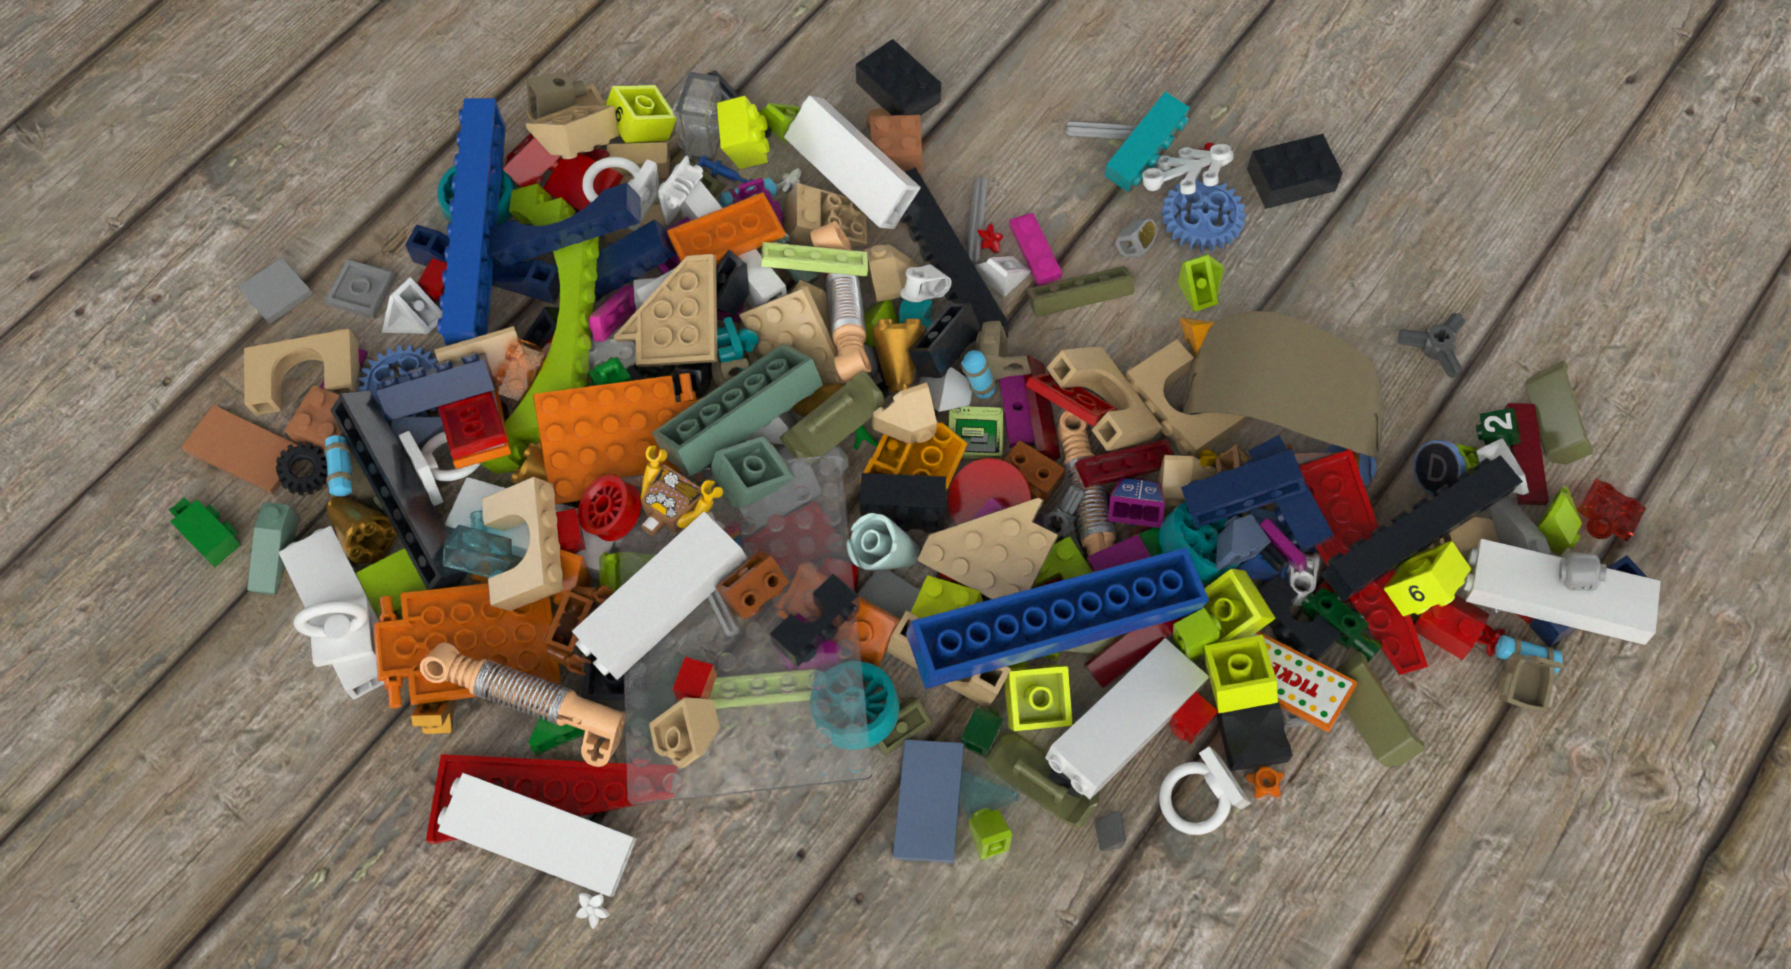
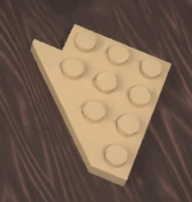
M714 254L686 256L614 335V341L616 342L636 341V365L638 367L717 362L716 256Z
M807 286L739 314L745 328L755 331L759 338L758 344L752 351L754 354H757L758 360L785 343L813 359L822 383L847 384L850 382H844L838 374L834 358L838 356L837 349Z
M1036 498L930 534L917 561L969 588L980 591L981 594L991 599L1032 589L1058 534L1033 522L1044 501Z

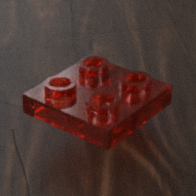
M1597 478L1590 485L1577 508L1580 514L1589 519L1587 531L1592 537L1606 539L1615 534L1626 542L1634 534L1646 510L1636 499L1625 496L1611 484L1602 482ZM1599 520H1604V521H1606L1608 524H1604V523H1602V522L1599 521Z

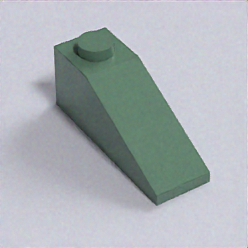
M262 502L254 526L247 587L249 592L277 595L285 570V565L278 552L293 543L300 522V518L290 505Z

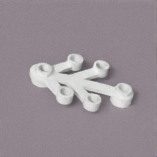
M1216 144L1211 147L1210 151L1196 150L1189 147L1179 150V158L1162 155L1156 164L1157 168H1150L1142 173L1143 185L1147 190L1155 191L1161 188L1164 181L1187 173L1185 179L1180 181V192L1182 194H1192L1196 191L1195 181L1202 168L1210 165L1209 170L1203 173V184L1214 186L1219 182L1218 172L1220 168L1233 160V151L1227 144Z

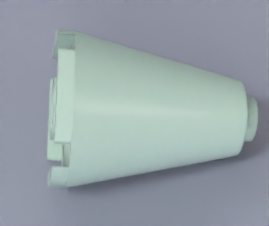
M869 513L860 517L851 528L853 531L851 540H847V550L850 559L856 566L864 570L909 568L916 564L920 555L917 543L890 518L882 514Z

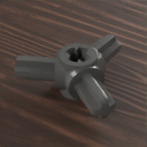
M1452 313L1443 325L1426 329L1425 332L1401 329L1398 334V343L1421 347L1422 352L1427 357L1439 360L1447 376L1454 378L1463 371L1453 353L1456 349L1453 343L1456 340L1455 334L1464 325L1465 319L1461 313Z
M1071 485L1060 505H1054L1052 510H1045L1044 514H1037L1033 522L1058 534L1056 541H1062L1070 536L1084 557L1085 551L1073 531L1077 530L1074 525L1077 516L1074 513L1083 499L1085 491L1079 486ZM1062 518L1064 523L1061 524V527L1056 528L1054 523L1058 521L1057 519Z

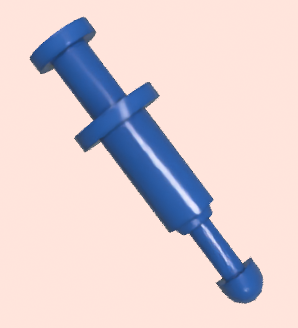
M702 155L699 160L698 166L712 169L711 174L713 176L719 174L734 182L739 180L743 183L754 180L752 178L747 180L741 177L739 172L722 165V161L719 159L714 163L708 160L707 156Z

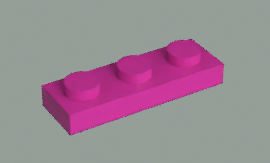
M1034 213L1010 219L1009 227L1037 286L1061 279L1062 271Z
M624 285L590 316L589 327L593 333L594 341L604 342L637 311L633 285Z

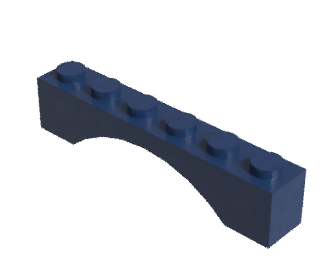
M626 182L603 190L583 210L557 223L545 226H529L511 220L490 227L489 254L505 267L641 223V197Z
M416 224L405 246L414 263L428 266L432 258L447 263L445 247L449 246L450 239L438 230ZM494 258L492 286L555 304L560 294L558 267L536 259L520 261L504 267Z

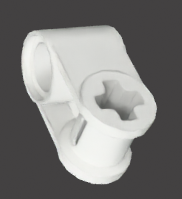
M932 265L916 268L910 267L906 270L907 280L905 288H902L900 295L905 300L911 302L940 298L949 291L951 279Z
M1314 552L1313 555L1304 554L1307 558V568L1300 574L1288 564L1286 583L1298 593L1293 605L1302 606V601L1309 593L1314 591L1319 567V553ZM1295 586H1301L1305 591H1300Z

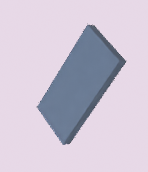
M905 740L893 852L894 859L955 863L964 743Z

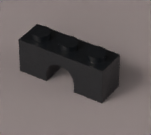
M834 573L812 593L815 606L822 611L821 616L816 621L810 623L801 622L790 614L770 633L772 644L796 667H799L803 662H809L816 655L817 648L822 643L831 641L838 633V628L845 621H852L859 612V596Z
M1278 575L1259 591L1276 618L1268 625L1279 640L1286 641L1294 650L1318 661L1341 637L1342 634L1321 615L1309 623H1300L1293 619L1289 608L1294 604L1298 593Z

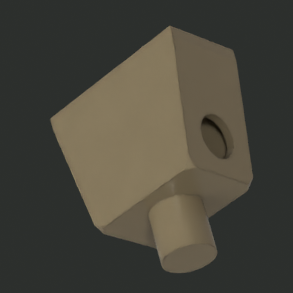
M564 72L528 78L529 114L533 120L575 105V98L587 94L583 81L571 83Z

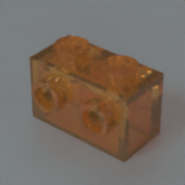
M516 338L514 345L510 344L506 351L504 359L507 362L504 369H499L494 384H496L497 394L521 403L533 385L537 372H540L546 358L544 357L542 347Z

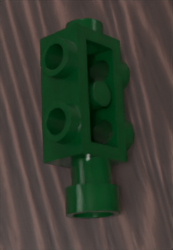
M1322 587L1316 594L1314 592L1309 593L1302 601L1301 605L1305 607L1303 613L1310 618L1311 622L1317 618L1315 613L1322 615L1335 629L1346 635V638L1340 637L1337 644L1343 645L1347 649L1353 646L1367 657V662L1383 646L1375 638L1370 639L1363 633L1369 623L1365 621L1360 612L1350 609L1345 605L1341 598L1333 591H1328Z

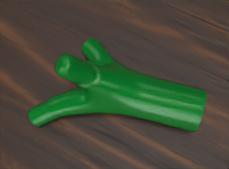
M864 424L855 431L856 440L853 446L855 450L859 449L863 440H866L875 447L878 446L879 442L869 434Z

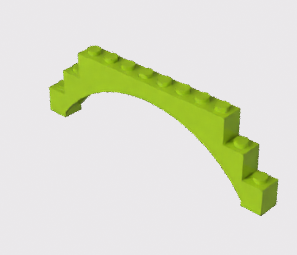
M539 184L511 191L509 212L524 225L545 226L560 222L576 214L573 207L562 197L552 200L549 193ZM599 236L553 251L560 281V308L556 330L549 352L533 385L519 406L505 421L511 454L481 463V465L496 475L513 472L518 467H522L525 462L523 455L526 445L540 441L533 394L582 388L587 385L589 350L591 348L589 320L593 314V304L595 302L594 292L595 280L597 279V258L599 257Z

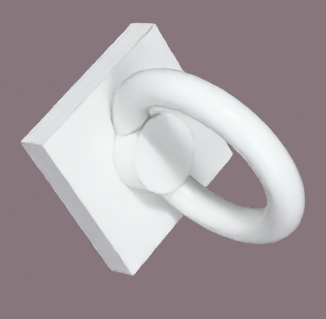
M607 157L592 164L583 177L582 186L587 199L592 202L598 197L593 188V181L599 172L610 167L623 168L634 177L628 184L641 197L642 222L658 197L657 192L660 186L657 164L647 159L640 169L634 162L622 157ZM641 223L630 226L628 228L635 231L638 229Z
M409 431L399 435L411 466L414 468L423 488L428 493L433 506L443 502L435 480L453 481L464 478L474 472L481 464L478 463L460 469L440 470L432 453L440 445L447 442L445 432L432 437L423 446L421 451Z
M367 598L348 602L328 601L317 603L304 608L294 618L293 624L295 629L301 634L311 637L313 664L316 667L375 655L370 602Z
M1210 747L1199 753L1205 763L1187 762L1175 767L1165 777L1160 788L1159 802L1164 817L1174 828L1186 834L1202 835L1218 828L1228 816L1231 803L1241 810L1251 804L1219 753ZM1189 774L1204 775L1209 787L1219 799V805L1214 815L1203 822L1193 823L1182 819L1172 806L1171 794L1174 785L1179 779Z

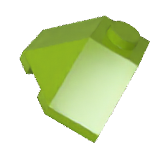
M1563 485L1536 526L1546 537L1550 550L1560 556L1567 547L1572 550L1581 537L1577 531L1582 521L1568 487Z

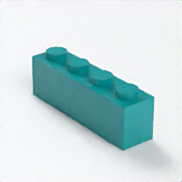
M1165 91L1107 163L1104 176L1128 193L1133 186L1138 187L1143 181L1142 173L1148 167L1153 168L1160 159L1159 153L1163 148L1167 150L1175 139L1174 134L1178 130L1183 131L1190 119L1187 116L1190 107Z

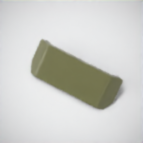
M1561 361L1531 376L1526 381V387L1531 404H1535L1538 428L1548 458L1552 463L1567 465L1593 453V446L1588 440L1567 374L1568 366L1565 361Z
M862 371L805 418L782 434L780 440L798 462L810 467L871 419L874 411L879 407H885L883 393L868 374Z
M1358 652L1337 667L1335 671L1358 682L1344 709L1381 764L1385 767L1401 766L1424 751L1423 741L1413 734L1409 728L1408 721L1403 719L1383 689L1382 682L1379 678H1376L1368 666L1367 657L1362 652Z
M1014 733L1002 736L986 757L985 765L999 778L1068 825L1081 828L1099 803V791L1090 800L1084 794H1081L1080 798L1068 794V788L1064 785L1060 786L1048 778L1052 768L1044 753Z

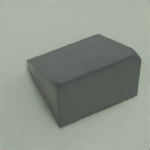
M1116 811L1096 821L1095 827L1100 850L1121 849L1126 842L1121 813Z

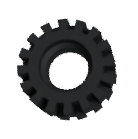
M297 442L296 447L290 444L287 446V451L283 449L280 452L281 457H277L276 472L282 486L285 489L288 488L290 493L294 494L296 491L301 496H304V492H308L311 495L314 494V489L321 490L322 484L327 483L328 476L327 460L324 452H321L318 446L314 448L312 443L308 442L306 446H303L302 442ZM299 460H308L314 465V471L308 477H296L292 473L294 463Z

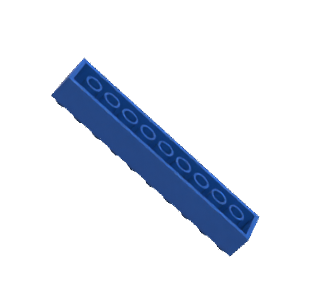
M464 98L463 109L459 110V121L461 124V131H457L459 153L454 156L457 173L452 178L454 199L450 200L452 222L447 225V234L450 242L449 246L445 247L447 270H443L442 274L445 292L440 296V307L443 311L442 318H439L437 323L438 333L443 336L446 346L488 333L494 257L489 254L490 227L496 226L498 222L506 125L495 98Z
M1186 547L913 620L908 627L906 635L924 687L928 689L1186 617L1201 610L1209 599Z

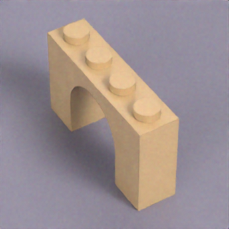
M667 142L607 144V152L610 153L609 157L626 158L638 165L640 169L648 159L657 164L658 178L670 177V154ZM610 167L624 176L619 185L634 179L629 171L619 167ZM652 205L638 228L655 219L668 229L661 205ZM625 228L605 234L606 242H616L633 232V230Z
M337 329L333 332L310 334L306 337L283 339L279 342L261 343L244 348V404L255 416L282 411V381L286 373L293 366L307 360L324 362L325 390L341 395V393L358 392L357 388L360 387V382L358 381V378H360L358 340L350 329Z
M1176 339L1127 371L1126 380L1162 426L1161 432L1165 436H1169L1176 443L1178 451L1183 456H1194L1198 459L1202 451L1206 449L1211 450L1242 429L1247 416L1216 412L1189 415L1181 413L1169 405L1164 396V389L1187 374L1194 360V357Z
M1102 346L1061 350L1048 365L1047 370L1061 388L1078 386L1089 388L1118 409V411L1107 412L1092 429L1107 451L1147 444L1162 428Z
M532 477L482 499L485 526L504 532L527 523L530 532L529 547L522 561L516 567L488 578L491 606L512 611L563 591V573L560 561V544L558 541L554 500L555 492L552 483Z
M905 611L891 636L886 652L918 670L906 632L911 621L920 618ZM1006 666L944 685L988 708L999 693L1011 669Z

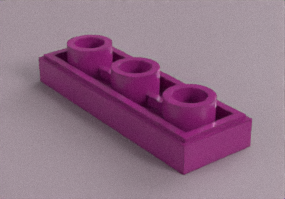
M1024 375L1008 376L999 379L1009 448H1013L1019 440L1028 446L1036 445Z

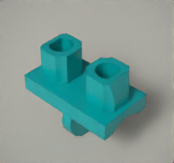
M725 318V327L717 329V348L729 344L730 346L718 349L720 361L724 363L744 359L743 350L752 352L758 344L759 338L755 331L747 330L746 328H742L740 333L737 334L732 318Z

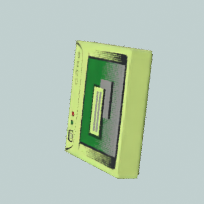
M963 406L949 410V429L968 443L962 459L994 458L1002 460L1003 408Z

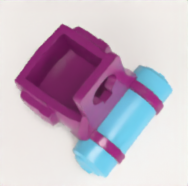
M770 177L752 180L739 185L736 189L731 188L727 192L720 194V204L724 208L745 200L754 194L764 192L783 227L785 219L778 201H773L772 198L776 196V184Z

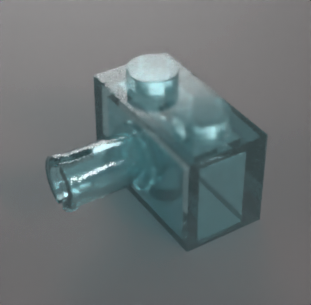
M474 511L470 514L471 528L458 525L444 541L443 566L491 578L501 574L512 563V539L489 533L488 526L484 525L482 511Z

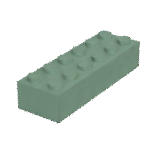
M783 343L651 433L660 450H666V460L691 477L703 471L713 461L716 451L746 441L750 435L760 428L768 426L773 419L783 412L791 410L796 403L805 397L811 396L823 383L813 359Z

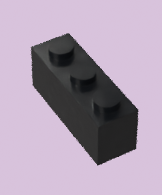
M949 303L908 350L920 377L942 378L967 346L973 342L978 332L981 331L971 303Z

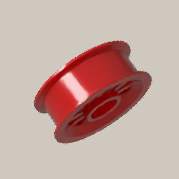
M606 475L596 479L585 490L579 503L578 519L581 527L587 533L597 535L604 541L612 542L623 538L633 529L641 511L640 493L635 486L623 482L614 475Z

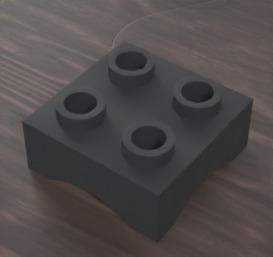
M1279 701L1273 704L1217 713L1230 771L1287 763L1293 756L1291 746L1285 734Z

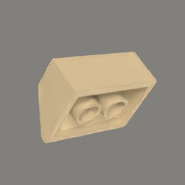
M575 104L526 123L528 131L551 155H562L563 159L575 158L578 156L577 153L592 151L594 146L609 144L610 139L619 136L614 106Z
M514 326L435 349L438 362L443 360L459 361L462 360L461 357L471 352H477L478 355L485 353L498 389L512 385H521L525 381L532 380L526 355Z

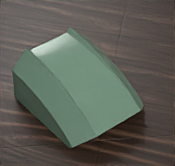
M764 436L716 451L711 464L714 481L723 489L731 505L738 508L766 497L794 479L793 471L777 449Z

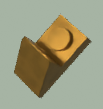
M455 700L418 704L411 715L412 726H422L424 734L451 733L453 729Z

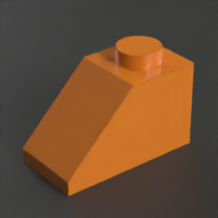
M560 550L563 591L551 595L555 604L559 605L566 590L571 591L575 586L589 587L592 577L583 556Z

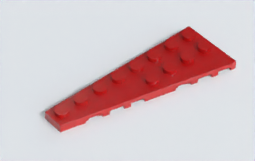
M1351 449L1299 466L1308 489L1334 534V539L1316 547L1327 567H1329L1327 561L1339 552L1343 555L1350 552L1348 548L1361 538L1364 541L1372 538L1370 534L1379 527ZM1392 570L1349 598L1354 608L1363 615L1365 621L1369 623L1367 628L1373 637L1383 645L1381 649L1400 676L1427 668L1428 664L1410 614L1403 617L1384 590V587L1395 573Z
M441 754L426 842L428 844H438L459 840L438 832L440 825L437 822L442 809L450 804L452 799L450 790L455 779L461 778L462 773L580 817L675 799L678 767L628 763H607L604 766L596 767L588 764L586 761Z

